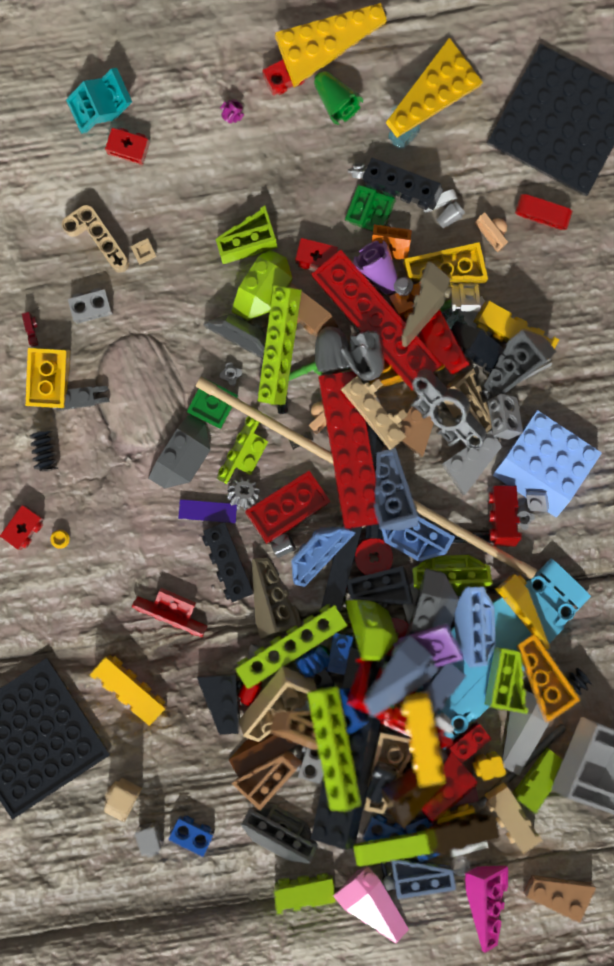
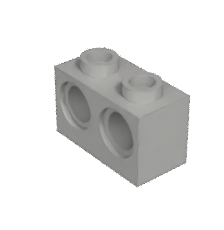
M96 288L91 290V293L85 295L77 293L68 299L73 321L76 324L113 315L108 293L105 289ZM98 298L104 299V303L100 307L95 306V301ZM84 303L85 309L82 312H77V305Z
M500 394L488 400L494 437L511 439L523 433L517 397Z
M303 746L301 752L305 754L301 761L302 764L296 770L299 772L298 777L321 784L323 770L320 755H312L311 749ZM313 765L316 771L313 774H307L305 767Z
M158 821L144 824L137 828L135 837L141 856L147 855V857H152L159 854L158 851L161 850L164 841Z

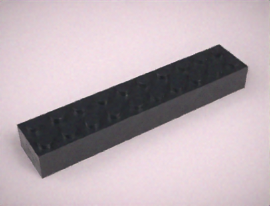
M350 647L342 688H352L360 666L356 660L362 658L359 648ZM385 654L381 660H372L366 693H363L364 696L368 695L380 669L384 668L386 663L389 664L393 656ZM366 712L364 714L369 722L354 733L347 735L361 805L347 811L330 810L323 777L311 835L312 840L343 850L353 849V845L357 841L366 798L364 795L368 788L381 725V719L373 717ZM348 717V720H347V721H348V724L350 725V724H351V719H350V717Z

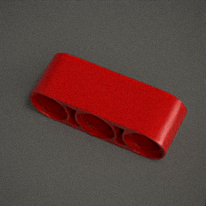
M527 194L520 195L515 214L520 217L560 230H567L573 210Z

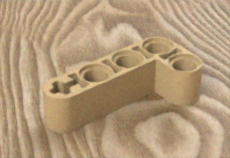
M84 205L63 219L62 228L68 236L76 237L87 230L116 272L123 273L128 269L129 262L91 206ZM91 212L92 216L90 219H83L85 213ZM70 223H76L74 230H67ZM96 228L103 229L100 235H94ZM108 243H112L113 249L110 251H105V245ZM117 255L119 260L122 261L121 266L117 264L113 256Z

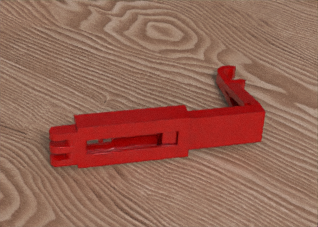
M359 658L356 661L360 666L346 704L370 714L364 702L366 696L363 693H366L372 660ZM388 707L374 716L381 719L380 723L411 737V734H407L405 722H408V717L403 714L402 709ZM435 725L439 748L452 746V739L444 736V730Z

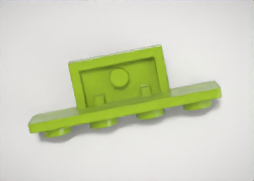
M247 416L242 431L236 436L233 448L229 450L224 465L218 471L217 480L227 484L235 468L249 475L252 474L269 442L254 434L259 424L257 420Z

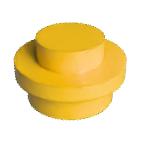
M56 530L52 533L50 541L55 548L62 549L69 544L70 536L65 530Z

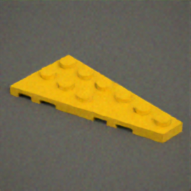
M381 3L276 32L275 38L293 87L295 88L301 81L312 76L314 72L339 57L365 36L370 35L383 26L387 18Z
M450 38L386 121V124L397 138L482 85V80Z

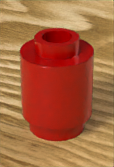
M260 681L249 689L243 682L238 693L240 702L250 706L259 696L263 682Z

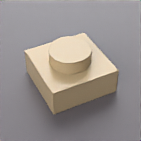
M148 238L131 246L139 265L157 257Z

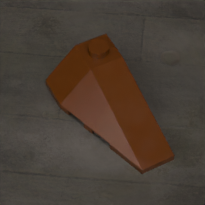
M269 733L259 742L247 738L229 758V762L237 776H240L298 745V743L274 733Z

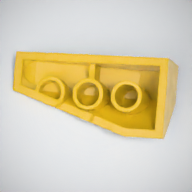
M512 574L495 589L531 634H535L545 650H548L550 646L530 593L525 586L527 582L521 575Z

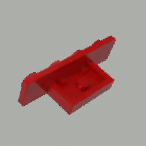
M163 588L159 590L155 603L137 596L132 604V608L136 609L139 613L150 615L158 621L169 623L173 627L183 629L194 636L203 637L208 627L191 619L196 602Z

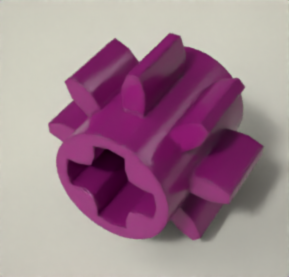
M235 99L228 100L227 102L224 101L220 107L223 110L221 116L228 123H236L245 115L242 113L243 105Z

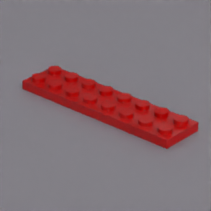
M341 249L311 274L360 332L366 330L378 332L385 361L412 391L414 390L413 382L420 370L428 369L434 373L442 366L417 336L407 347L402 345V336L406 323Z
M354 371L318 376L345 529L379 524L375 514L376 477L366 421L341 390L355 377H358Z

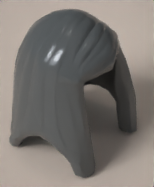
M327 326L318 333L315 343V363L319 372H328L330 369L334 370L338 369V367L340 369H351L340 350L342 347H346L348 351L350 349L347 338L341 329Z
M366 330L359 332L357 336L352 335L349 351L346 347L340 349L346 362L361 379L371 381L378 378L383 372L384 355L378 332Z

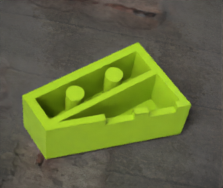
M320 873L316 875L317 877L312 878L304 875L297 877V880H290L289 878L279 879L274 885L277 915L283 914V909L294 908V911L301 910L300 907L304 906L317 907L335 903L332 875Z

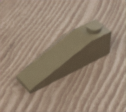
M431 262L427 263L421 278L419 296L416 295L414 300V313H410L402 336V345L404 347L409 345L444 305L446 297L450 298L452 292L450 278Z

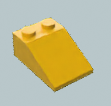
M28 348L25 406L65 407L70 370V350Z

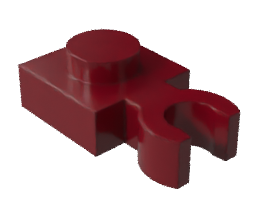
M30 312L21 313L29 346H39L36 336V328L38 327L36 316H33Z

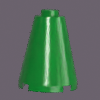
M321 71L315 76L314 86L334 124H340L338 121L341 120L344 122L348 121L361 108L359 106L360 101L363 103V98L360 94L328 71Z

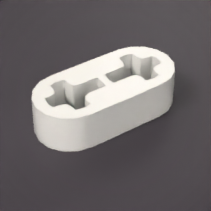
M454 189L441 194L435 209L458 199ZM429 208L427 210H424V212L432 211Z

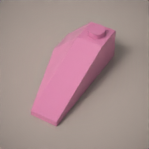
M369 866L357 870L333 895L345 911L354 914L363 923L371 925L377 932L394 943H397L409 930L383 884Z

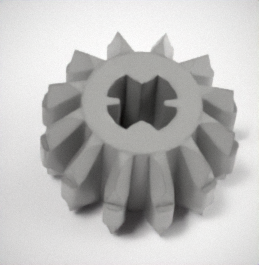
M242 477L239 478V482L234 480L232 486H229L227 490L229 492L227 498L231 500V506L236 504L237 510L243 507L245 511L248 509V506H254L255 502L259 501L258 495L260 493V490L256 488V482L250 484L249 478L244 481Z

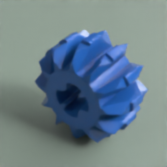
M317 646L299 656L295 663L299 672L305 677H309L324 670L329 665L330 659L327 652L320 646Z

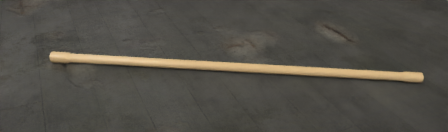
M200 377L198 380L197 388L217 397L333 464L330 451L220 389L207 379ZM413 500L418 514L511 566L530 579L534 577L537 571L536 568L514 558Z

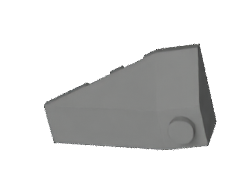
M525 691V702L528 714L509 711L506 741L502 757L504 768L517 775H520L550 721L548 723L544 722L534 694Z

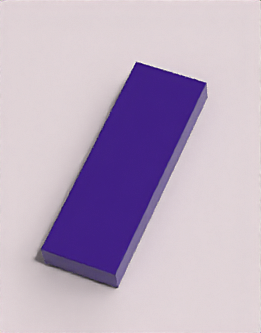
M180 500L178 519L236 523V504L231 506L230 503Z

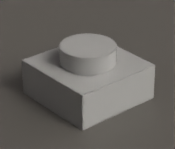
M547 491L527 492L526 497L529 511H548Z

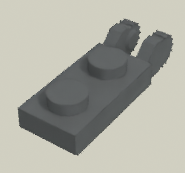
M108 386L69 389L66 392L65 407L56 408V410L62 411L109 403L110 400L107 397L94 398V393L108 391Z

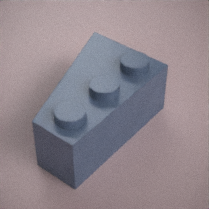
M451 663L438 666V671L433 677L422 685L424 688L420 693L429 692L433 717L439 709H443L446 700L450 695H453L466 677L464 673Z
M409 858L391 861L398 899L456 890L454 874L450 865L426 861L420 863L419 860Z

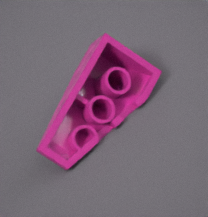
M505 865L478 866L465 873L466 894L482 952L485 953L498 945L502 923L499 920L501 909H504L505 906L502 898L504 891L508 889V866Z

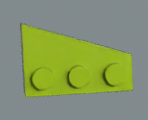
M265 205L254 215L245 218V221L232 227L215 239L223 264L277 248L276 238Z
M500 647L494 648L484 705L528 714L520 652Z
M546 748L512 794L536 814L548 794L552 791L554 780L557 777L563 759Z

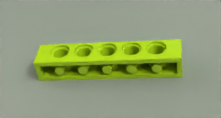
M273 287L258 402L273 405H284L286 403L302 291L300 289Z
M326 605L319 610L321 614L316 617L312 614L303 620L304 624L299 628L295 625L286 631L288 635L281 638L278 636L270 641L271 646L266 649L262 646L253 652L255 656L248 659L245 657L237 662L238 667H236V671L246 687L249 689L346 627L347 624L335 605ZM322 618L327 619L329 622L326 629L318 627V621ZM304 629L312 631V637L309 640L301 637V632ZM287 640H294L296 643L295 649L287 650L285 642ZM272 650L278 651L280 655L276 661H272L268 657V653ZM254 661H260L263 664L261 671H254L252 669Z
M338 687L320 688L308 692L330 810L347 811L360 806L361 803Z

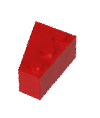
M493 486L491 492H488V503H492V510H489V522H492V529L489 530V539L493 541L495 547H516L521 539V532H518L520 517H518L517 486Z
M452 752L443 765L446 783L421 809L432 824L477 787V780Z

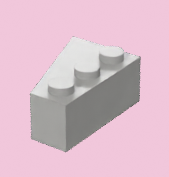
M490 431L486 434L484 442L479 449L466 447L441 465L464 496L502 446L497 438L493 436V432Z

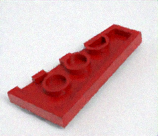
M439 309L416 336L451 374H454L468 366L469 363Z

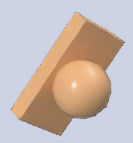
M486 213L480 215L475 221V225L497 252L505 247L508 243L503 236L507 231L506 221L501 218L491 221Z
M316 402L311 407V415L315 420L309 427L315 434H318L326 427L322 402Z

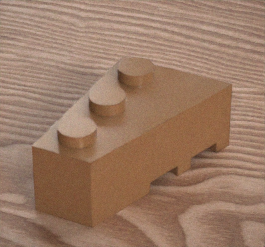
M292 283L288 286V288L299 289ZM301 291L297 324L300 323L309 334H313L316 338L323 328L327 326L338 327L330 312Z
M311 712L274 713L270 728L271 733L312 750H318Z

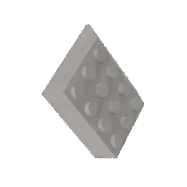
M581 717L551 790L568 799L614 814V729Z

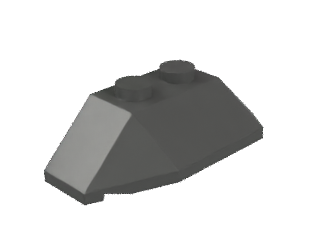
M233 314L204 322L205 328L257 357L264 358L266 335L262 331L263 327L256 323L251 325L242 317Z
M189 414L177 428L159 456L148 479L164 489L190 483L211 451L206 425Z
M425 569L406 636L447 624L450 629L459 599L445 573Z
M274 804L264 805L261 810L257 807L249 808L241 824L253 842L288 861L310 863L318 847L317 842L311 839L312 832L307 822Z

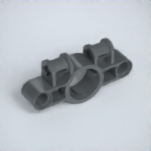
M420 370L413 382V388L419 395L411 401L410 405L422 414L421 417L423 419L430 415L433 423L439 427L436 433L438 435L441 434L445 438L448 446H452L461 439L469 448L479 449L486 437V430L469 412L470 402L467 396L457 389H447L430 370ZM443 401L454 402L461 409L462 416L458 415L456 418L445 416L438 406Z

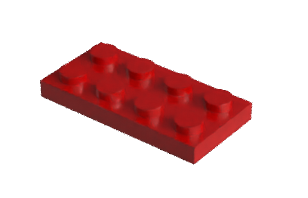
M307 471L246 510L245 513L265 543L268 544L330 504L331 501L311 472Z

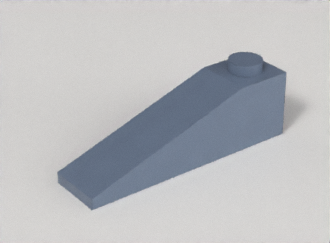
M392 448L391 450L377 453L375 514L380 529L400 531L418 526V515L396 448Z
M409 635L395 647L392 652L394 655L389 664H385L383 668L385 671L380 680L375 681L364 700L370 715L373 717L425 684L438 671L432 655Z

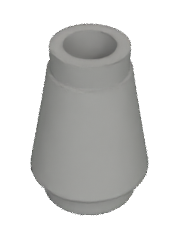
M455 201L453 204L450 203L436 221L442 228H445L463 218L462 215L465 212Z

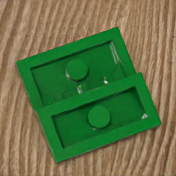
M358 185L345 221L373 232L374 224L387 225L396 200L393 197L377 193L374 189Z

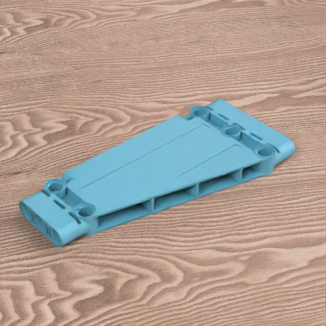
M552 558L543 565L532 579H528L525 585L530 593L549 644L564 629V625L568 620H571L575 613L591 597ZM537 579L542 584L539 590H535L532 586L533 582ZM499 597L492 602L495 611V647L518 651L516 646L532 634L504 599ZM564 606L569 609V614L566 617H563L560 613ZM455 626L450 628V631L455 638ZM493 653L488 660L487 666L469 667L464 658L451 663L466 675L453 695H450L446 700L443 709H439L437 714L442 712L452 720V725L455 719H463V725L460 728L454 727L455 735L452 732L448 734L444 731V736L451 738L452 741L461 732H464L471 722L476 721L489 708V706L484 705ZM420 686L416 692L420 693L424 687Z

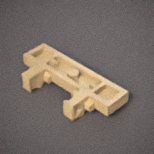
M355 377L341 390L389 450H391L406 437L399 428L403 426L400 421L407 416V413L402 409L395 416L391 413L387 414L375 399L377 396L374 392L383 386L381 381L378 379L369 385L368 382L363 384L358 377Z

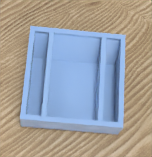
M537 410L533 413L523 428V433L517 437L492 476L507 486H517V492L527 498L526 494L528 491H547L549 503L547 512L557 518L571 501L602 452Z

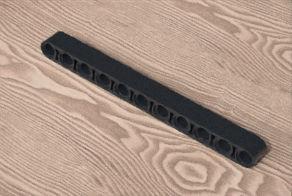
M368 425L367 432L376 476L377 453L382 451L384 442L372 427ZM362 527L350 528L356 533L334 555L321 609L328 604L330 606L335 605L340 613L347 587L346 580L349 579Z

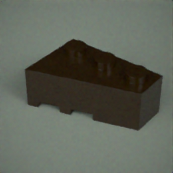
M414 767L381 789L390 815L404 828L443 787L446 780L444 777V782L420 786L418 772L414 770Z
M474 812L425 828L429 851L438 853V856L447 855L453 850H462L469 846L500 839L496 817L491 814Z

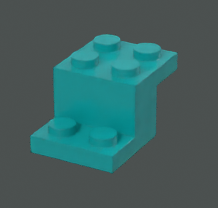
M111 68L100 79L83 81L66 99L81 134L87 133L97 123L114 121L132 103L130 94L117 68Z

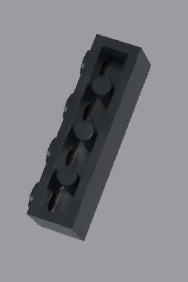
M371 158L362 177L366 187L382 190L385 195L390 197L394 195L400 197V200L408 204L410 202L416 203L419 208L424 210L428 208L434 210L443 192L441 183L375 158Z
M224 522L204 530L202 539L205 546L210 547L212 553L209 554L212 564H216L219 569L216 574L219 581L225 584L226 589H223L226 599H231L233 603L254 594L226 523Z

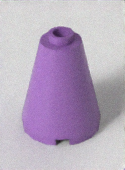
M378 241L369 243L359 250L360 255L354 257L353 263L384 294L395 293L394 283L398 276L390 249L384 241L380 244Z

